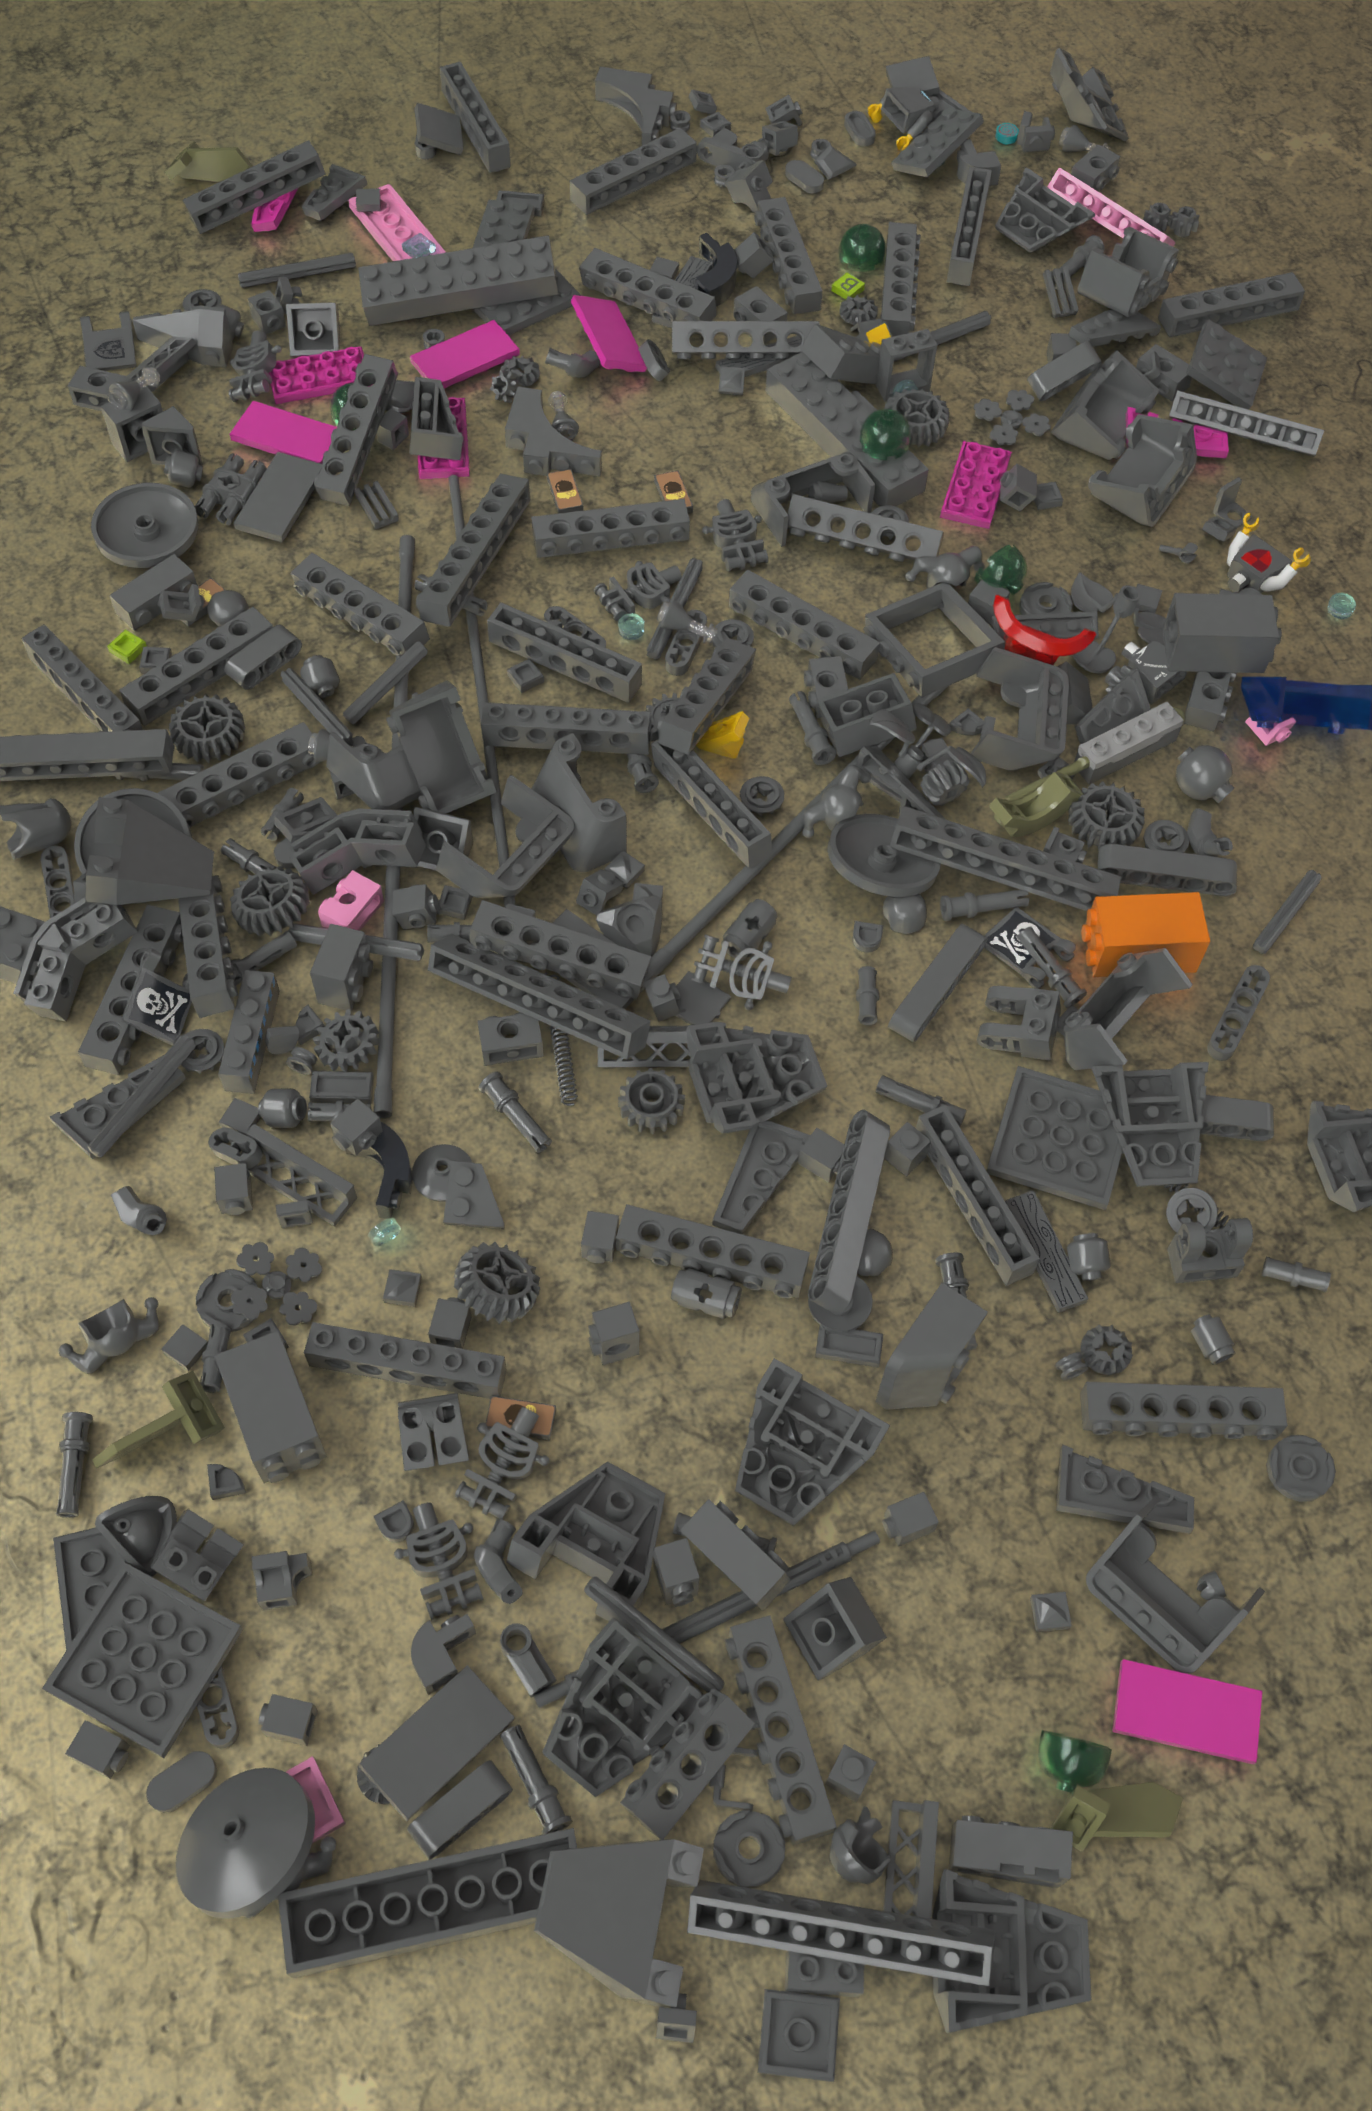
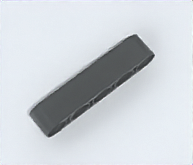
M1106 844L1098 850L1097 869L1121 876L1120 883L1184 892H1199L1200 894L1230 896L1237 891V863L1232 859L1117 844Z
M960 924L897 1008L889 1022L888 1028L908 1040L916 1042L978 958L988 938L965 924Z

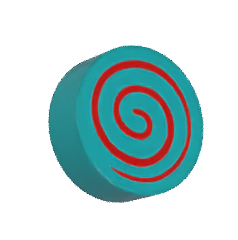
M1002 123L997 126L995 138L1001 144H1013L1017 141L1019 129L1014 124Z

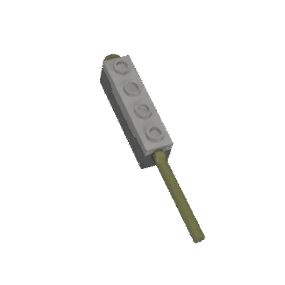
M1165 702L1079 745L1074 763L1056 772L1066 774L1069 777L1079 772L1090 785L1175 742L1181 727L1185 723V713L1181 709L1173 708L1168 702ZM1053 773L1005 796V800L1016 801L1030 795Z

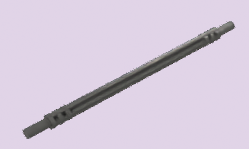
M876 1531L869 1532L847 1544L841 1542L789 1567L786 1574L791 1581L777 1596L852 1561V1556L879 1544L880 1539ZM740 1591L662 1630L681 1644L757 1607V1605L743 1591ZM578 1670L565 1675V1680L533 1695L538 1708L568 1695Z

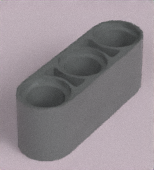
M1085 341L1033 372L1027 381L1039 401H1044L1095 371L1102 364V361L1090 341Z
M276 625L233 655L225 665V673L243 689L249 690L295 658L301 651L302 642L283 625Z
M1206 1095V1098L1203 1100L1202 1116H1204L1200 1134L1252 1141H1267L1274 1137L1273 1105L1261 1101Z
M488 1760L418 1816L408 1826L407 1831L427 1859L431 1860L511 1794L513 1788L493 1761Z

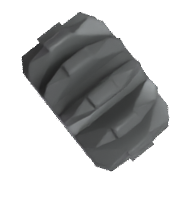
M946 760L943 764H937L935 768L930 769L929 773L923 776L920 786L926 798L934 806H942L949 801L953 802L956 797H960L961 793L967 790L970 780L967 772L955 760Z

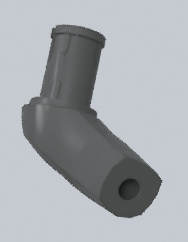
M550 348L545 361L546 364L566 370L567 376L578 378L587 377L601 364L597 353L592 350L587 351L583 355L574 353L570 356Z
M1195 809L1191 814L1187 828L1189 842L1195 854L1212 857L1230 854L1226 850L1232 851V841L1227 837L1217 838L1211 830L1212 814L1202 809Z
M125 1186L111 1194L122 1222L145 1234L157 1235L161 1233L167 1222L166 1213L162 1208L154 1204L141 1202L130 1186Z
M497 1519L484 1545L476 1546L474 1560L489 1587L503 1602L511 1604L522 1596L523 1591L507 1568L502 1554L516 1528L502 1519Z

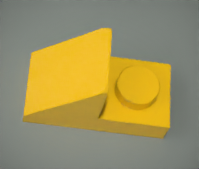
M742 711L713 722L696 746L701 750L736 759L744 742L743 736L750 718Z

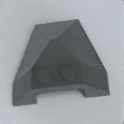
M1059 47L1055 52L1050 75L1054 81L1052 85L1061 95L1070 120L1126 142L1129 137L1123 119H1118L1116 115L1119 108L1116 103L1112 104L1111 98L1114 96V93L1104 73L1092 67L1082 76L1072 55Z

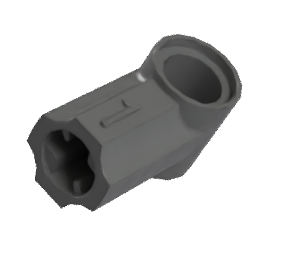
M518 1623L508 1625L503 1630L500 1639L503 1655L509 1660L529 1696L533 1697V1695L549 1688L557 1679L533 1641L530 1630ZM515 1635H520L526 1640L525 1646L518 1651L511 1650L507 1646L508 1640Z

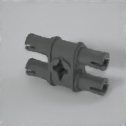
M234 453L230 454L225 464L214 471V476L210 482L204 485L203 495L194 506L199 517L203 515V518H207L216 504H222L223 506L217 512L216 517L222 524L226 522V525H230L236 514L242 510L267 470L266 466L261 461L257 464V460H253L245 474H240L238 471L243 467L244 460L237 454L236 456Z

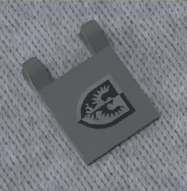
M129 311L119 313L122 328L94 331L90 316L80 317L86 367L102 371L137 367L132 331L133 325Z

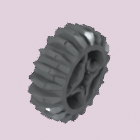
M913 387L911 391L903 388L901 393L895 392L893 397H889L883 409V416L893 426L896 438L901 443H907L909 447L911 444L917 445L918 448L921 444L929 447L931 442L937 443L939 438H943L949 426L950 413L949 408L946 406V401H941V395L934 396L933 391L925 392L923 388L915 390Z
M205 693L203 698L198 699L194 695L193 701L184 700V707L176 706V714H171L169 731L173 744L180 754L184 753L187 759L194 757L197 763L202 758H205L208 763L211 758H217L220 761L221 755L230 756L231 749L238 750L239 742H243V733H245L243 715L238 710L236 704L230 703L227 697L220 699L215 694L212 698H209Z
M1102 781L1099 786L1091 783L1088 789L1083 787L1081 789L1083 794L1077 802H1073L1070 805L1068 811L1069 825L1072 826V834H1079L1078 838L1081 841L1086 840L1088 848L1095 845L1098 846L1099 850L1101 846L1106 844L1131 846L1134 840L1140 836L1145 824V808L1141 807V799H1134V792L1127 793L1125 792V786L1117 788L1114 782L1110 786H1106Z
M269 866L266 871L262 872L258 869L257 874L253 876L248 874V879L246 881H239V888L233 889L234 895L230 898L231 913L237 924L249 934L256 933L259 937L265 932L271 936L275 931L282 933L285 927L292 928V923L294 921H301V914L307 913L306 907L310 904L308 888L303 882L302 877L298 873H294L291 868L284 870L281 866L275 870Z
M483 1242L478 1247L472 1246L459 1260L454 1272V1288L458 1290L457 1298L466 1300L465 1308L472 1307L475 1309V1316L481 1313L485 1315L486 1321L493 1317L499 1324L505 1319L512 1323L517 1318L522 1319L535 1305L540 1290L538 1286L540 1277L535 1275L536 1267L528 1265L529 1257L521 1258L519 1256V1250L513 1252L508 1249L507 1244L501 1248L496 1242H493L490 1246Z

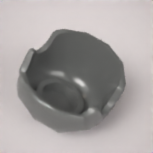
M223 590L215 593L207 605L209 618L218 626L226 624L240 613L249 609L245 597L234 590Z
M920 894L908 897L887 896L884 901L883 916L888 920L891 930L903 934L914 933L925 926L927 906Z
M867 1229L857 1274L861 1276H878L888 1266H891L893 1249L884 1234L874 1229Z

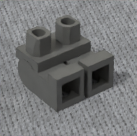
M458 1393L398 1402V1420L404 1471L435 1466L431 1432H434L439 1465L469 1461Z
M187 1509L182 1513L151 1564V1569L205 1602L228 1565L237 1556L244 1544L217 1528L212 1531L200 1551L196 1553L214 1525Z

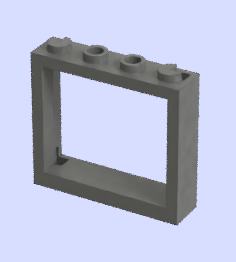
M940 583L865 615V627L863 628L865 634L880 642L879 654L891 663L895 672L900 673L907 681L908 686L912 687L921 697L977 674V671L994 647L1005 650V641L949 583ZM939 608L976 648L924 669L888 629Z

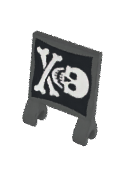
M1015 907L984 935L988 938L984 948L1021 974L1031 987L1039 989L1044 985L1043 979L1046 973L1042 969L1034 967L1036 962L1020 940L1016 938L1017 935L1031 926L1050 951L1054 949L1057 955L1065 962L1070 961L1075 954L1073 952L1076 949V945L1069 940L1058 937L1024 911Z
M150 949L149 952H145L142 955L140 969L121 1022L173 1046L180 1037L192 1003L188 974L184 976L182 986L154 973L153 971L160 961L161 953L155 949Z

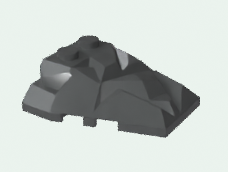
M723 1022L688 1025L686 1029L687 1047L691 1056L688 1063L689 1072L706 1122L709 1124L714 1123L715 1129L722 1134L752 1129L827 1088L826 1080L809 1035L771 1030L770 1034L753 1032V1027L744 1026L742 1030L725 1028L726 1023Z
M774 1358L757 1386L752 1417L750 1418L749 1433L742 1455L735 1492L795 1526L875 1454L890 1425L863 1409H860L859 1412L804 1381L803 1374Z
M612 1618L588 1646L542 1752L544 1756L596 1797L634 1772L633 1766L648 1755L653 1757L660 1751V1747L673 1738V1732L676 1727L686 1721L694 1712L698 1700L704 1694L650 1645L621 1622Z

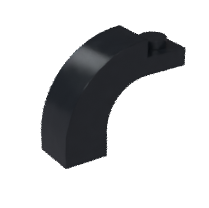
M708 233L699 236V256L703 260L712 262V269L695 277V289L715 297L717 307L724 303L735 289L737 257L729 243L720 246L718 241L714 240Z
M381 1122L383 1132L377 1136L375 1143L369 1149L362 1150L357 1156L372 1159L384 1169V1176L375 1205L379 1218L391 1220L394 1209L398 1210L400 1207L402 1193L411 1194L413 1178L408 1153L403 1141L393 1129ZM348 1149L345 1150V1151H346V1154H348V1155H354V1154H353L351 1151H349Z

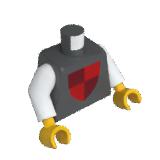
M1247 513L1243 518L1244 528L1242 532L1238 531L1229 547L1227 564L1230 567L1227 573L1229 578L1228 587L1236 593L1244 588H1253L1260 593L1281 590L1298 573L1297 569L1299 567L1304 568L1310 564V554L1304 559L1299 560L1298 558L1303 555L1304 549L1302 547L1298 548L1293 554L1294 562L1292 563L1291 559L1255 534L1248 536L1250 532L1255 531L1259 527V517L1254 524L1249 525L1246 522L1251 514Z

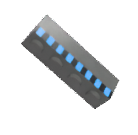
M253 970L244 971L218 1072L224 1091L255 1094L266 1050L265 1036L267 1029L271 1028L280 993L275 973Z

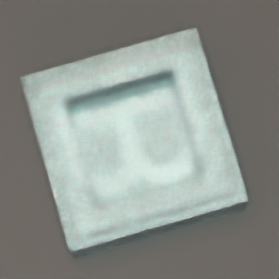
M421 233L402 243L403 251L412 258L429 256L436 252L435 244Z

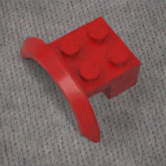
M995 595L993 603L994 614L999 626L1005 632L1003 640L1005 641V650L1054 666L1059 656L1074 655L1085 650L1093 642L1097 634L1092 630L1084 628L1076 636L1060 639L1021 624L1015 618L1010 608L1009 599Z

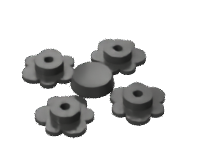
M1011 390L1008 392L1006 403L1011 405L1013 410L1003 413L999 408V403L991 402V400L986 398L981 399L980 403L974 405L975 416L979 419L992 421L994 418L1001 416L1002 426L995 425L989 435L999 445L1015 444L1016 437L1018 436V431L1015 429H1018L1021 423L1025 426L1026 432L1036 436L1044 435L1045 431L1047 432L1051 428L1047 416L1031 414L1030 417L1023 418L1017 412L1023 409H1030L1031 404L1034 402V397L1027 394L1025 390H1020L1019 392Z
M257 1242L253 1246L250 1244L244 1245L242 1253L237 1256V1265L245 1268V1272L248 1275H254L257 1272L260 1275H265L262 1280V1288L254 1289L251 1285H245L242 1290H236L232 1293L231 1302L235 1305L234 1313L237 1315L243 1314L247 1320H255L260 1312L262 1313L267 1310L268 1305L265 1300L268 1296L271 1299L283 1298V1304L280 1306L279 1311L282 1315H286L285 1319L289 1325L295 1326L300 1322L309 1323L312 1319L311 1314H314L317 1310V1303L313 1299H308L309 1296L306 1292H299L298 1294L289 1292L291 1289L290 1278H299L302 1282H308L311 1277L319 1276L322 1272V1266L318 1263V1254L309 1253L306 1248L302 1247L296 1249L294 1255H289L286 1258V1264L288 1265L286 1275L280 1271L270 1272V1263L274 1261V1255L268 1252V1246L265 1243Z

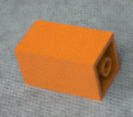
M1199 892L1095 897L1091 909L1087 910V922L1081 928L1082 940L1087 942L1088 947L1086 963L1087 966L1092 967L1093 977H1108L1118 966L1117 961L1127 953L1136 954L1166 948L1184 973H1196L1211 942Z

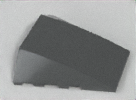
M1209 1062L1179 1063L1171 1069L1123 1071L1122 1065L1091 1067L1137 1187L1198 1183L1201 1153L1199 1138L1200 1129L1203 1128L1204 1116H1202L1203 1100L1206 1098L1207 1086H1204Z
M1313 1101L1310 1107L1307 1146L1328 1199L1354 1213L1372 1206V1109L1366 1108L1364 1111L1351 1110L1350 1106L1337 1104L1335 1107L1325 1106L1324 1102Z
M947 1869L943 1870L932 1919L996 1930L993 1970L989 1986L933 1976V1995L946 2033L1092 2001L1088 1919L1043 1903L1038 1904L1024 1899L1023 1896L1012 1892L1007 1893L990 1887L987 1883L959 1876L956 1872Z

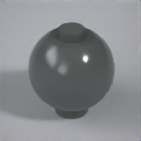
M1200 745L1193 750L1189 747L1178 757L1181 763L1176 767V781L1181 791L1188 797L1199 801L1213 798L1219 803L1234 789L1229 782L1230 777L1233 775L1232 764L1228 756L1219 748L1210 745Z

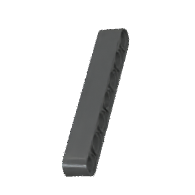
M866 1110L858 1111L849 1124L808 1290V1297L812 1302L835 1315L843 1313L851 1301L890 1135V1126Z

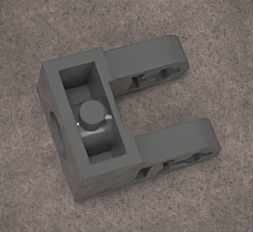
M1007 986L990 987L985 1002L987 1008L999 1013L1023 1015L1021 1025L983 1023L979 1028L977 1043L986 1049L1021 1053V1057L1051 1060L1061 1014L1059 991Z
M1248 1218L1229 1219L1223 1229H1213L1205 1233L1201 1222L1183 1223L1167 1248L1175 1284L1237 1278L1245 1266L1243 1257L1253 1242V1230L1250 1220ZM1202 1252H1207L1211 1258L1204 1257L1203 1255H1201Z

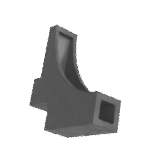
M600 66L595 79V100L611 104L632 117L642 132V146L659 138V130H662L663 125L669 126L671 114L677 111V103L674 102V92L656 90L655 85L652 84V74Z
M517 387L505 426L506 448L524 450V473L547 476L551 469L559 471L572 469L573 473L600 477L602 472V451L574 443L561 435L550 424L543 411L542 390Z

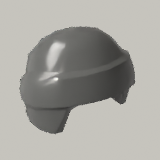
M866 1806L862 1808L857 1823L852 1819H847L834 1831L832 1836L830 1862L836 1872L850 1883L870 1884L876 1881L891 1861L890 1856L873 1838V1834L882 1828V1824L877 1818H871V1813Z

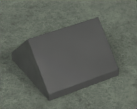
M174 406L142 422L141 427L152 464L165 465L167 455H172L175 450L197 455L199 465L203 466L194 427Z
M1066 661L1057 667L1064 670L1069 678L1067 725L1077 724L1093 706L1088 678Z
M418 807L414 808L413 815L423 832L422 838L426 843L418 864L419 867L436 870L441 848L445 841L467 857L469 856L473 846L471 820Z

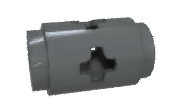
M756 899L747 904L737 920L732 923L723 935V941L724 939L730 941L727 954L735 959L743 949L747 947L757 949L762 940L776 925L778 915L769 903ZM752 953L744 955L740 961H743L746 957H751Z
M688 1269L687 1271L679 1270L673 1284L671 1300L676 1301L679 1306L697 1311L703 1310L704 1313L718 1318H733L739 1306L742 1288L735 1286L733 1281L719 1277L711 1278L708 1274L693 1269ZM708 1289L710 1292H713L712 1298H706L704 1301V1296L700 1295L701 1290Z

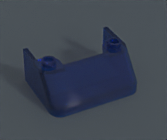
M1242 677L1241 690L1251 721L1257 722L1256 727L1273 728L1274 723L1279 724L1293 717L1296 720L1294 725L1328 728V733L1345 734V729L1372 730V685H1339L1286 680L1287 677Z

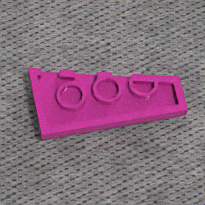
M298 188L254 208L251 223L254 232L277 230Z
M1127 408L1126 429L1136 416L1140 414L1136 413V408ZM1148 412L1146 416L1158 418L1159 414ZM1173 418V420H1172V421H1177V422H1183L1182 420H1178V419H1174V418ZM1197 424L1193 427L1197 456L1227 457L1229 451L1228 432ZM1126 438V449H1127L1129 446H1128V439Z

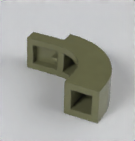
M1054 772L1030 795L1016 801L995 798L989 807L995 813L994 819L1006 829L1011 837H1020L1034 833L1057 820L1069 810L1073 802L1078 801L1083 792L1068 775Z

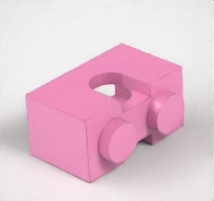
M352 870L346 879L343 878L338 883L336 895L333 898L325 899L321 903L318 913L322 927L329 928L330 924L360 931L384 902L381 885Z

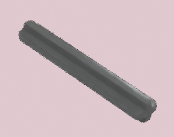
M415 642L343 712L345 719L351 724L358 722L427 655V648L421 642Z
M1309 870L1257 937L1253 944L1254 950L1259 951L1260 954L1267 953L1322 879L1320 873H1316L1314 870Z

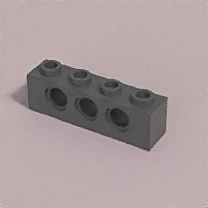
M712 1688L709 1693L704 1694L698 1700L696 1709L690 1717L676 1727L673 1732V1738L664 1749L658 1751L652 1757L649 1767L643 1775L629 1785L625 1797L620 1804L648 1831L663 1840L755 1723L727 1695ZM712 1725V1733L705 1739V1732ZM690 1754L688 1763L681 1767L683 1758ZM666 1783L665 1792L658 1797L659 1788Z

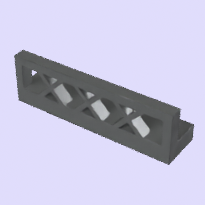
M171 337L120 382H137L140 387L146 385L153 392L189 361L187 352L196 345L194 339L189 337Z
M650 1026L646 1043L654 1052L647 1059H638L635 1055L631 1056L632 1059H624L620 1056L617 1059H604V1049L598 1047V1067H689L690 1059L684 1058L687 1055L690 1056V1053L683 1044L687 1043L686 1029L688 1026ZM653 1043L662 1044L657 1048ZM669 1043H677L684 1050L677 1059H668L661 1051ZM657 1055H659L662 1059H654V1058H655Z
M255 1124L246 1132L248 1137L257 1142L262 1153L266 1156L267 1163L248 1169L250 1174L294 1202L308 1200L311 1212L335 1227L357 1199L354 1185ZM287 1168L290 1170L291 1179L277 1181L273 1178L272 1170ZM311 1183L315 1186L316 1194L303 1197L297 1193L296 1185ZM335 1198L342 1203L332 1215L322 1209L321 1200Z
M924 1800L922 1804L892 1801L888 1855L891 1861L886 1867L883 1911L891 1912L892 1910L893 1913L901 1914L892 1902L893 1892L904 1883L914 1896L913 1906L904 1915L912 1913V1916L931 1919L939 1802ZM899 1811L920 1813L919 1829L909 1837L898 1825ZM897 1834L903 1840L899 1846H897ZM916 1836H918L917 1848L911 1842ZM907 1845L916 1857V1867L905 1876L895 1863L896 1853ZM894 1872H895V1873L898 1875V1877L901 1879V1880H900L899 1882H897L895 1885H894ZM915 1874V1884L913 1887L908 1879Z

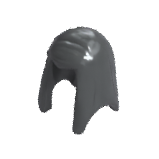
M50 798L44 803H21L0 806L2 821H11L17 825L14 834L6 842L13 860L59 844L67 837L72 826L69 812L57 799Z

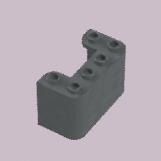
M1128 227L1124 230L1123 234L1125 236L1122 244L1116 243L1110 257L1097 247L1091 250L1077 289L1078 294L1126 317H1130L1133 314L1136 315L1139 310L1146 308L1149 303L1154 302L1160 295L1163 296L1166 293L1170 283L1167 280L1178 264L1176 257L1179 249Z

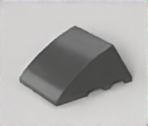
M1026 167L1019 185H1016L1014 194L1001 213L995 229L1028 252H1034L1045 247L1071 229L1095 217V213L1079 202L1075 205L1071 204L1043 185V178Z

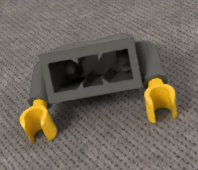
M917 86L887 88L884 97L880 100L881 103L879 105L872 104L868 107V114L873 123H878L882 120L881 111H883L903 134L908 133L907 136H901L897 139L896 145L899 151L901 148L904 150L910 145V142L919 136L930 124L933 111H937L939 108V101L936 96L928 97Z

